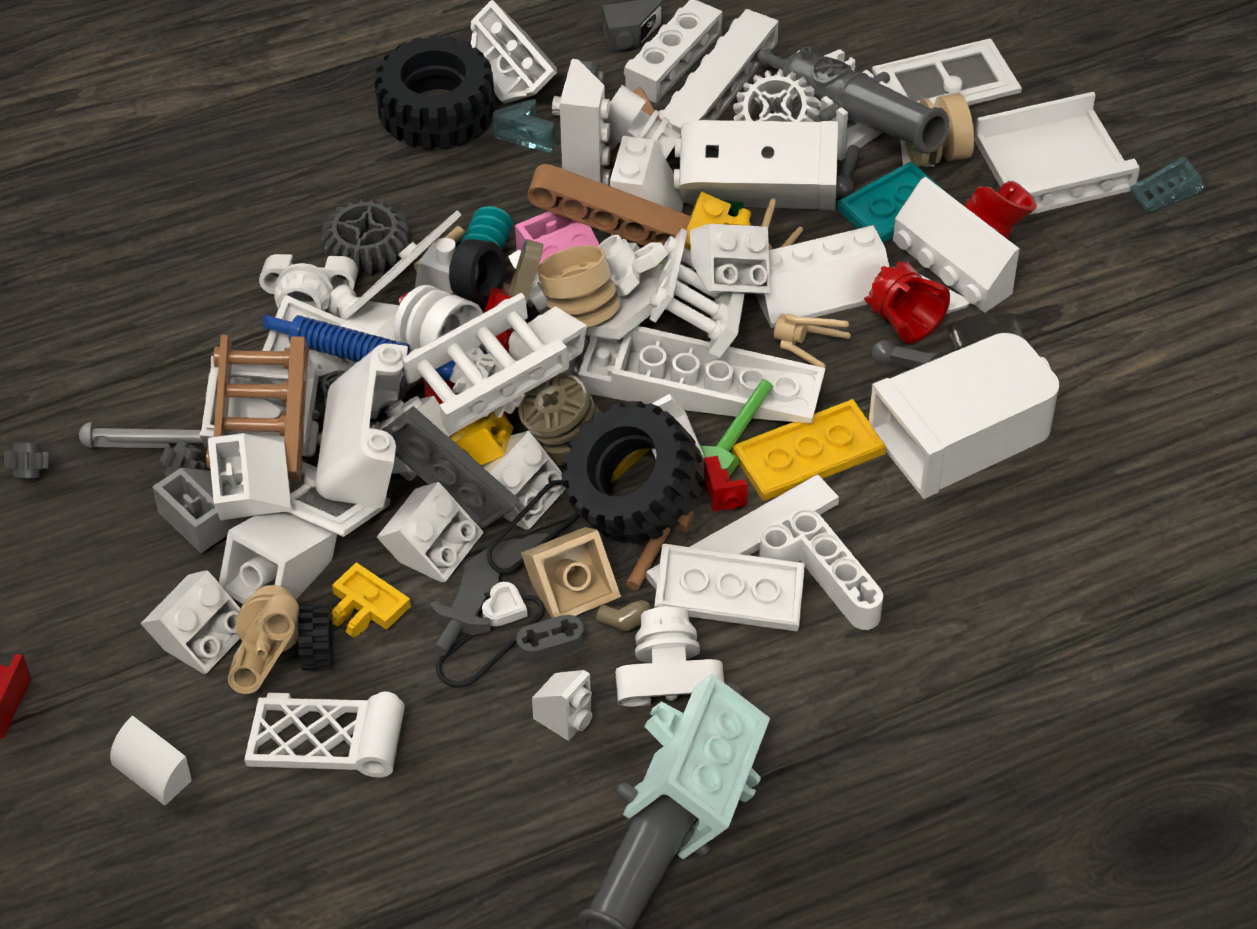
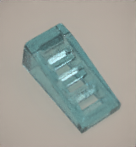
M1184 156L1130 187L1132 194L1147 212L1189 197L1203 189L1202 176ZM1182 178L1184 181L1179 182L1178 179ZM1171 182L1174 186L1170 188L1166 183ZM1160 186L1164 192L1160 194L1156 187ZM1149 190L1154 198L1149 200L1143 192Z

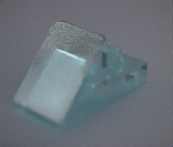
M535 99L502 108L493 113L494 138L552 153L556 146L555 122L537 118Z

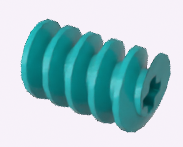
M492 206L481 207L475 211L461 243L468 239L491 241L500 246L502 250L510 234L509 231L513 228V221L509 214L500 208ZM478 261L477 264L480 272V261Z

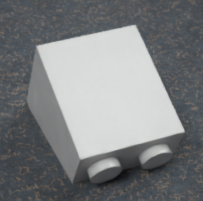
M623 136L611 175L610 187L682 213L685 203L681 200L680 190L674 189V173L655 140Z
M286 511L253 516L228 530L219 584L231 598L242 604L256 590L268 585L283 587L290 591L295 599H297L332 561L337 534Z

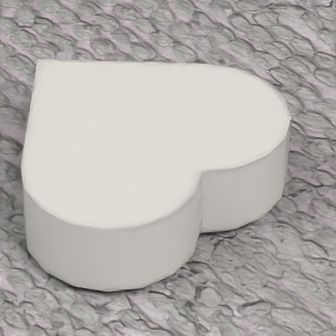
M510 582L495 584L491 588L490 598L482 606L483 618H490L491 626H502L528 617L527 608L517 588Z

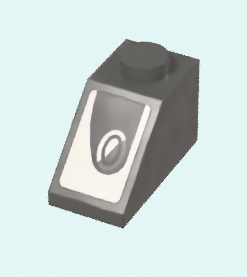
M635 0L602 5L603 31L609 51L639 48L662 25V0Z

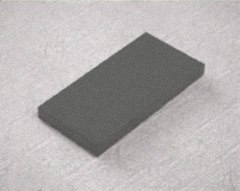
M414 406L382 429V431L389 433L395 440V456L427 484L439 482L481 530L512 511L520 500Z

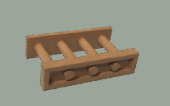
M221 335L220 346H215L214 366L218 367L214 437L226 436L227 431L279 432L280 436H284L289 481H301L309 346L305 337L291 336L290 348H285L284 351L233 350V345L228 335ZM232 364L284 365V369H289L288 381H283L282 385L230 384ZM229 398L282 399V402H287L286 415H280V418L228 417ZM209 447L207 448L206 455L207 468H210Z

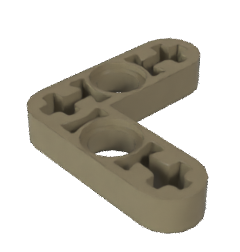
M530 239L525 240L511 285L503 283L502 290H505L511 298L522 293L527 304L542 257L543 243ZM513 327L508 329L513 332L515 331Z

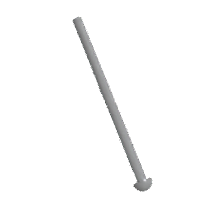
M88 422L79 431L81 443L88 448H165L166 446L171 447V443H177L178 441L203 444L199 436L201 430L94 428V423ZM318 432L316 445H321L322 432Z

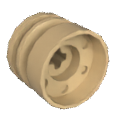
M960 93L939 96L936 98L934 105L928 98L920 100L919 103L929 108H942L947 112L950 120L949 131L943 144L936 151L929 154L919 152L915 145L905 141L911 162L917 167L927 165L928 162L931 165L939 163L942 155L948 162L970 158L974 150V129L971 113L964 96Z
M591 245L568 248L549 256L538 267L537 273L544 295L549 297L547 299L549 310L556 306L586 324L587 328L609 319L618 311L621 304L617 292H615L614 282L609 279L611 271L604 249Z

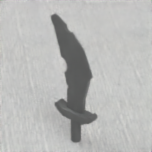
M549 534L528 535L525 539L513 538L500 542L492 551V559L495 565L503 569L511 567L522 558L521 552L534 548ZM488 548L463 564L464 573L460 588L451 607L440 605L438 601L431 603L432 615L442 626L446 627L433 647L434 651L441 656L447 654L460 631L470 635L491 631L490 618H480L477 615L482 609L486 597L490 596L491 588L495 584L500 583L499 578L503 574L496 572L490 567L486 556Z

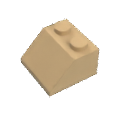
M584 527L521 552L532 586L551 618L561 615L576 616L621 597L600 534L596 529Z

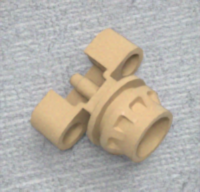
M276 585L263 586L245 600L238 613L236 630L242 643L233 657L228 675L230 687L238 693L250 694L257 691L280 654L290 649L298 640L299 605L293 594L287 589Z

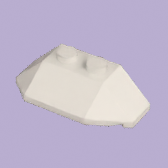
M491 0L471 21V30L473 31L472 48L476 47L489 60L493 72L494 93L504 104L535 95L557 73V67L495 1Z

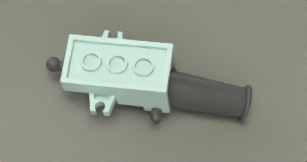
M711 674L694 687L684 713L663 702L658 703L652 708L650 714L654 716L646 722L645 728L664 747L654 754L645 778L634 788L627 783H621L617 787L618 796L628 803L623 815L628 819L631 817L633 819L589 908L582 910L578 915L579 924L583 929H632L678 849L677 855L682 859H685L693 852L698 856H706L710 850L707 842L729 828L738 801L746 802L754 797L756 790L751 788L759 783L761 777L752 769V765L770 718L742 697V690L738 684L734 682L725 684L715 675Z

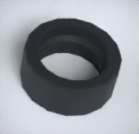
M468 239L458 245L449 266V282L453 294L466 300L470 299L476 304H487L491 288L502 289L506 264L500 246L491 241ZM478 261H480V273L475 283V270Z

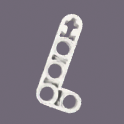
M801 509L762 529L760 533L759 557L805 563L807 570L854 627L861 630H869L879 624L883 603V593L880 587L816 511Z

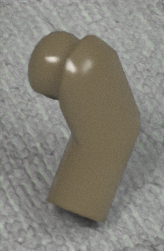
M644 600L632 602L620 610L602 604L597 612L596 621L622 631H630L641 625V614L650 610L651 606Z

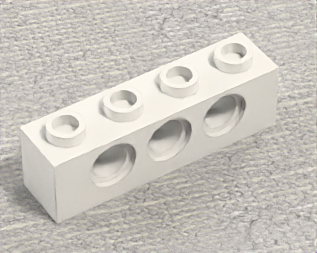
M689 0L683 8H679L675 16L660 28L658 34L650 42L645 43L640 53L634 59H630L624 68L626 88L633 92L638 87H641L648 99L657 104L722 34V11L697 0Z

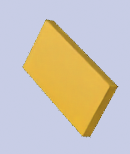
M852 399L815 413L812 423L792 422L737 443L732 447L731 453L739 458V466L764 502L786 493L817 474L823 479L886 454V445Z

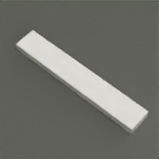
M817 474L690 547L751 555L760 549V533L764 527L801 509H811L821 515L838 505L839 496ZM660 564L646 571V579L655 589H657Z

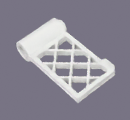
M380 692L371 696L368 701L293 699L289 693H268L267 698L258 699L244 761L246 766L347 769L358 770L370 777H386L393 772L405 704L397 695L391 692ZM267 710L283 711L286 714L284 718L271 727L265 721ZM309 711L319 712L323 716L307 728L299 720L300 717ZM345 712L357 713L356 720L344 729L335 721ZM294 723L301 732L284 743L277 734ZM330 724L337 731V734L321 744L314 734ZM270 738L279 745V748L269 755L257 754L258 747ZM307 739L316 747L305 756L295 755L292 751ZM345 740L350 746L349 757H333L328 751Z

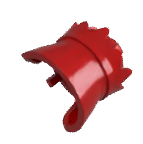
M1007 181L1000 187L998 192L991 187L979 186L963 206L1006 239H1009L1014 226L1034 211L1037 204L1031 194L1019 183Z
M898 261L897 267H881V271L872 283L869 296L864 297V300L872 307L870 310L872 313L890 322L903 342L912 344L929 336L941 323L950 304V292L944 285L922 278L908 261L905 264Z

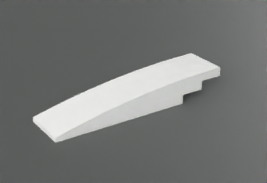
M636 326L620 340L585 335L588 341L587 347L581 354L569 361V368L561 372L578 377L586 386L589 394L625 401H642L644 404L654 403L670 394L684 410L737 417L761 380L765 379L774 387L753 418L812 423L825 368L730 346L719 359L708 352L710 346L708 341Z

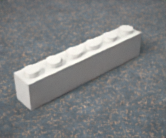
M746 9L738 19H734L729 31L724 37L721 36L718 39L712 52L703 57L699 68L694 73L689 74L681 90L676 91L668 106L664 110L659 111L658 115L661 120L664 117L669 119L673 130L681 134V127L685 122L717 120L743 88L745 82L750 79L760 66L757 62L758 52L762 49H770L772 51L777 45L778 20Z

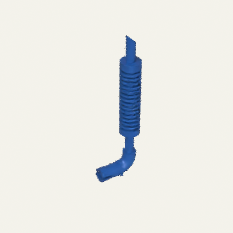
M263 315L262 324L265 329L289 335V343L291 336L305 337L310 350L324 354L327 353L328 355H334L343 359L346 358L354 362L360 361L381 344L408 346L407 355L410 353V345L407 343L396 342V340L378 337L377 335L359 332L358 330L340 327L339 325L297 315L292 322L268 315ZM452 360L435 370L443 380L450 381L456 363Z

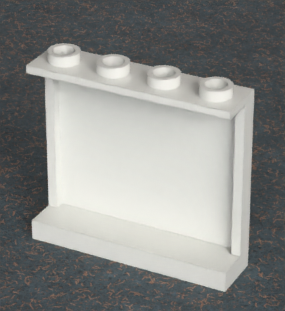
M1094 92L977 118L975 143L1000 187L1007 181H1015L1031 194L1037 207L1029 215L1136 189L1140 167L1135 159L1124 161L1093 110Z

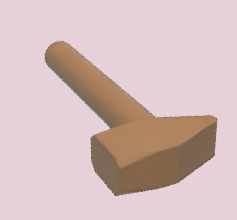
M691 510L688 516L683 514L677 520L680 524L673 530L687 532L694 520V511ZM669 527L663 530V536L654 540L650 538L626 582L627 587L631 590H639L646 577V571L651 568L662 544H664L671 531Z

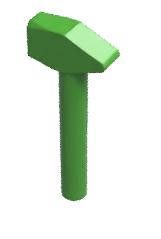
M765 379L761 380L717 446H701L705 458L718 455L721 469L727 468L729 476H731L740 461L737 456L729 451L774 387Z

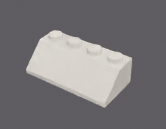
M572 59L560 100L562 169L610 186L611 169H606L611 155V147L606 146L610 136V123H605V119L609 115L610 100L605 99L604 84L579 60Z
M927 177L921 179L895 218L893 241L900 249L907 251L916 258L923 267L930 269L940 277L946 285L951 286L963 295L970 304H974L985 313L1013 294L1019 248Z
M874 225L769 250L770 293L755 294L770 327H775L781 314L788 313L800 317L814 318L867 305L864 297L869 296L875 277L881 271V267H889L885 246Z

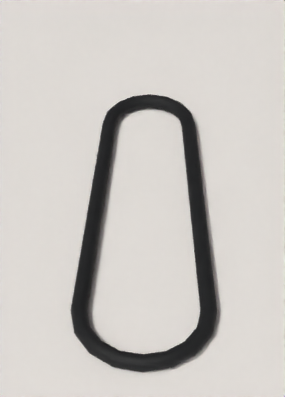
M553 480L546 484L491 543L487 549L486 556L493 570L501 574H509L524 563L523 558H521L507 569L499 568L492 559V551L551 487L562 485V480ZM575 511L569 519L536 546L551 541L576 520L579 514Z
M521 595L522 600H532L539 605V613L527 625L537 623L544 615L545 607L543 602L534 595ZM466 635L450 647L445 656L439 657L436 664L437 676L449 686L463 687L472 684L516 643V636L473 677L461 682L452 681L442 673V662L475 636Z

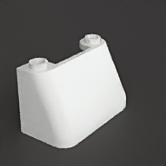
M396 344L378 345L330 385L315 481L316 490L323 498L384 508L394 465L396 444L389 433L369 428L370 418L377 419L379 410L386 405L390 407L397 402L404 369L402 358L407 356L408 346Z

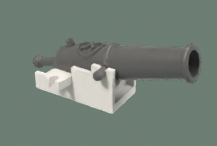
M803 47L801 51L799 50L790 55L788 59L774 55L770 49H762L757 54V62L761 66H770L777 70L781 69L783 70L784 77H787L793 71L796 75V80L803 77L807 83L806 87L811 86L814 89L815 94L813 97H816L819 106L816 108L819 111V118L814 121H838L837 159L840 161L845 158L850 145L861 148L882 133L915 145L919 152L925 154L936 151L947 137L950 120L946 111L937 107L929 108L890 89L889 85H887L890 81V75L887 72H881L875 77L868 70L862 73L855 72V59L850 57L848 61L844 62L845 52L841 49L822 56L812 52L811 47ZM798 100L793 103V109L790 111L795 120L798 118L802 108ZM778 109V112L773 110L774 112L776 111V114L782 112L781 109Z

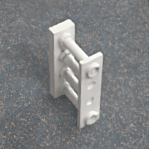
M681 228L675 238L670 236L664 244L668 255L663 259L657 289L649 301V304L653 306L650 320L656 323L665 309L707 332L708 337L711 339L708 352L720 359L738 335L745 293L708 292L699 275L680 264L682 261L693 267L691 264V251L684 248L687 230ZM677 278L685 281L686 283L713 297L715 300L712 301L707 297L701 295L700 293L694 291L693 289L687 287L686 285L678 282ZM673 295L711 315V319L674 299Z
M522 293L503 300L498 306L424 347L413 350L409 355L402 358L406 380L412 383L424 377L443 401L439 405L442 424L450 435L569 368L567 347L561 339L558 338L549 344H544L526 323L525 319L528 318L525 296ZM513 327L533 352L519 361H515L495 337ZM482 343L503 368V370L487 378L483 376L465 353ZM452 360L473 384L471 388L456 395L435 370Z

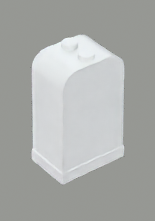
M695 120L685 122L681 127V138L675 139V157H680V169H674V189H679L681 200L690 205L696 204L697 198L702 191L720 200L743 202L744 207L768 208L770 200L774 198L776 200L774 208L835 211L838 121Z
M999 333L893 378H885L872 384L869 422L886 445L888 455L922 498L925 499L938 493L944 487L1046 440L1051 432L1059 380L1050 369L1048 361L1044 357H1040L1026 340L1015 334Z

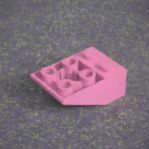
M550 211L515 225L516 251L522 250L526 239L544 244L540 263L549 256L568 248L600 245L590 226Z

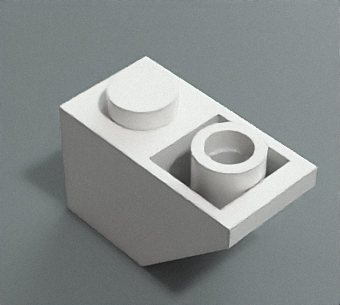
M585 670L554 673L532 697L533 719L568 741L577 731H583L592 719L590 674Z

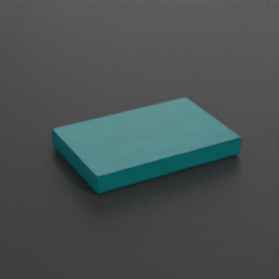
M910 161L837 201V210L858 229L874 225L882 243L893 238L895 218L921 179L927 177L934 184L936 183Z

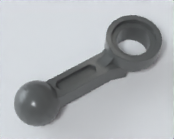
M889 340L878 341L871 350L872 359L880 365L893 364L910 369L940 358L939 353H926L898 347Z

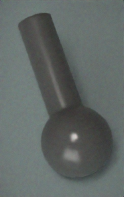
M850 145L848 147L840 173L836 177V198L843 199L853 193L854 185L851 177L861 151L858 146Z

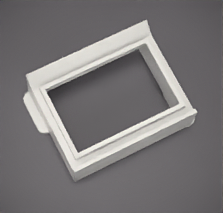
M211 356V371L207 385L202 428L199 434L205 447H208V438L214 437L218 367L214 366V356ZM232 364L231 376L288 381L289 369H284V365ZM308 365L302 455L305 457H312L315 454L319 430L318 423L313 421L318 376L314 365ZM227 431V435L245 433L284 443V436H280L279 432Z

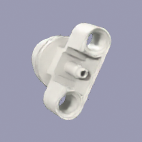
M621 85L610 102L609 115L605 119V123H610V136L606 146H610L614 150L616 145L621 143L623 136L655 140L666 159L675 146V139L680 138L681 134L673 130L670 120L666 117L661 121L656 118L659 111L655 110L651 116L642 111L641 108L646 100Z
M274 254L266 259L259 277L261 287L266 292L274 294L277 308H279L284 295H287L326 312L329 307L330 293L335 288L347 285L353 290L358 275V268L351 258L345 256H328L325 268L305 263L293 265L292 255ZM271 273H277L279 276L275 277ZM335 275L345 276L347 279H340Z
M658 607L643 612L640 616L641 628L635 636L637 644L635 656L638 660L647 663L625 665L615 670L618 704L626 707L651 706V697L666 696L667 700H675L677 695L692 694L694 687L711 674L724 682L723 663L714 659L686 661L699 654L700 645L696 641L697 631L689 622L688 611L680 607Z

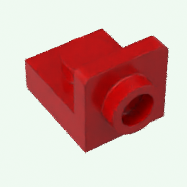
M718 455L704 458L703 480L712 511L733 510L746 506L748 492L746 480L730 481L727 468L721 469Z

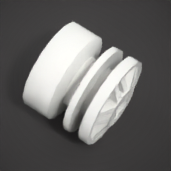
M421 285L410 291L398 308L394 322L396 342L409 344L410 352L480 316L483 312L479 305L469 300L452 295L431 285ZM480 345L471 349L469 352H475L476 348H479Z

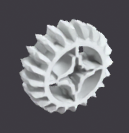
M781 69L778 70L776 76H772L771 72L766 70V78L763 79L755 74L753 77L755 84L752 85L745 82L743 85L745 92H738L736 97L739 103H735L733 107L734 113L737 114L734 117V121H753L751 114L756 104L760 105L762 111L758 121L815 122L814 120L819 118V111L816 109L819 103L818 99L813 97L815 94L814 89L811 86L806 87L807 83L803 77L796 80V75L793 71L787 77H784L783 70ZM798 100L802 108L798 118L795 120L790 111L793 109V103ZM778 109L782 110V112L776 114L775 111L774 114H771V111L777 110V112Z

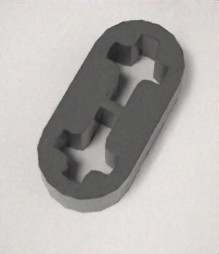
M561 615L527 625L517 633V652L522 659L529 662H537L572 652L583 644L584 627L582 621L573 615ZM568 630L573 636L567 637L562 631ZM534 640L538 646L532 647L527 641Z

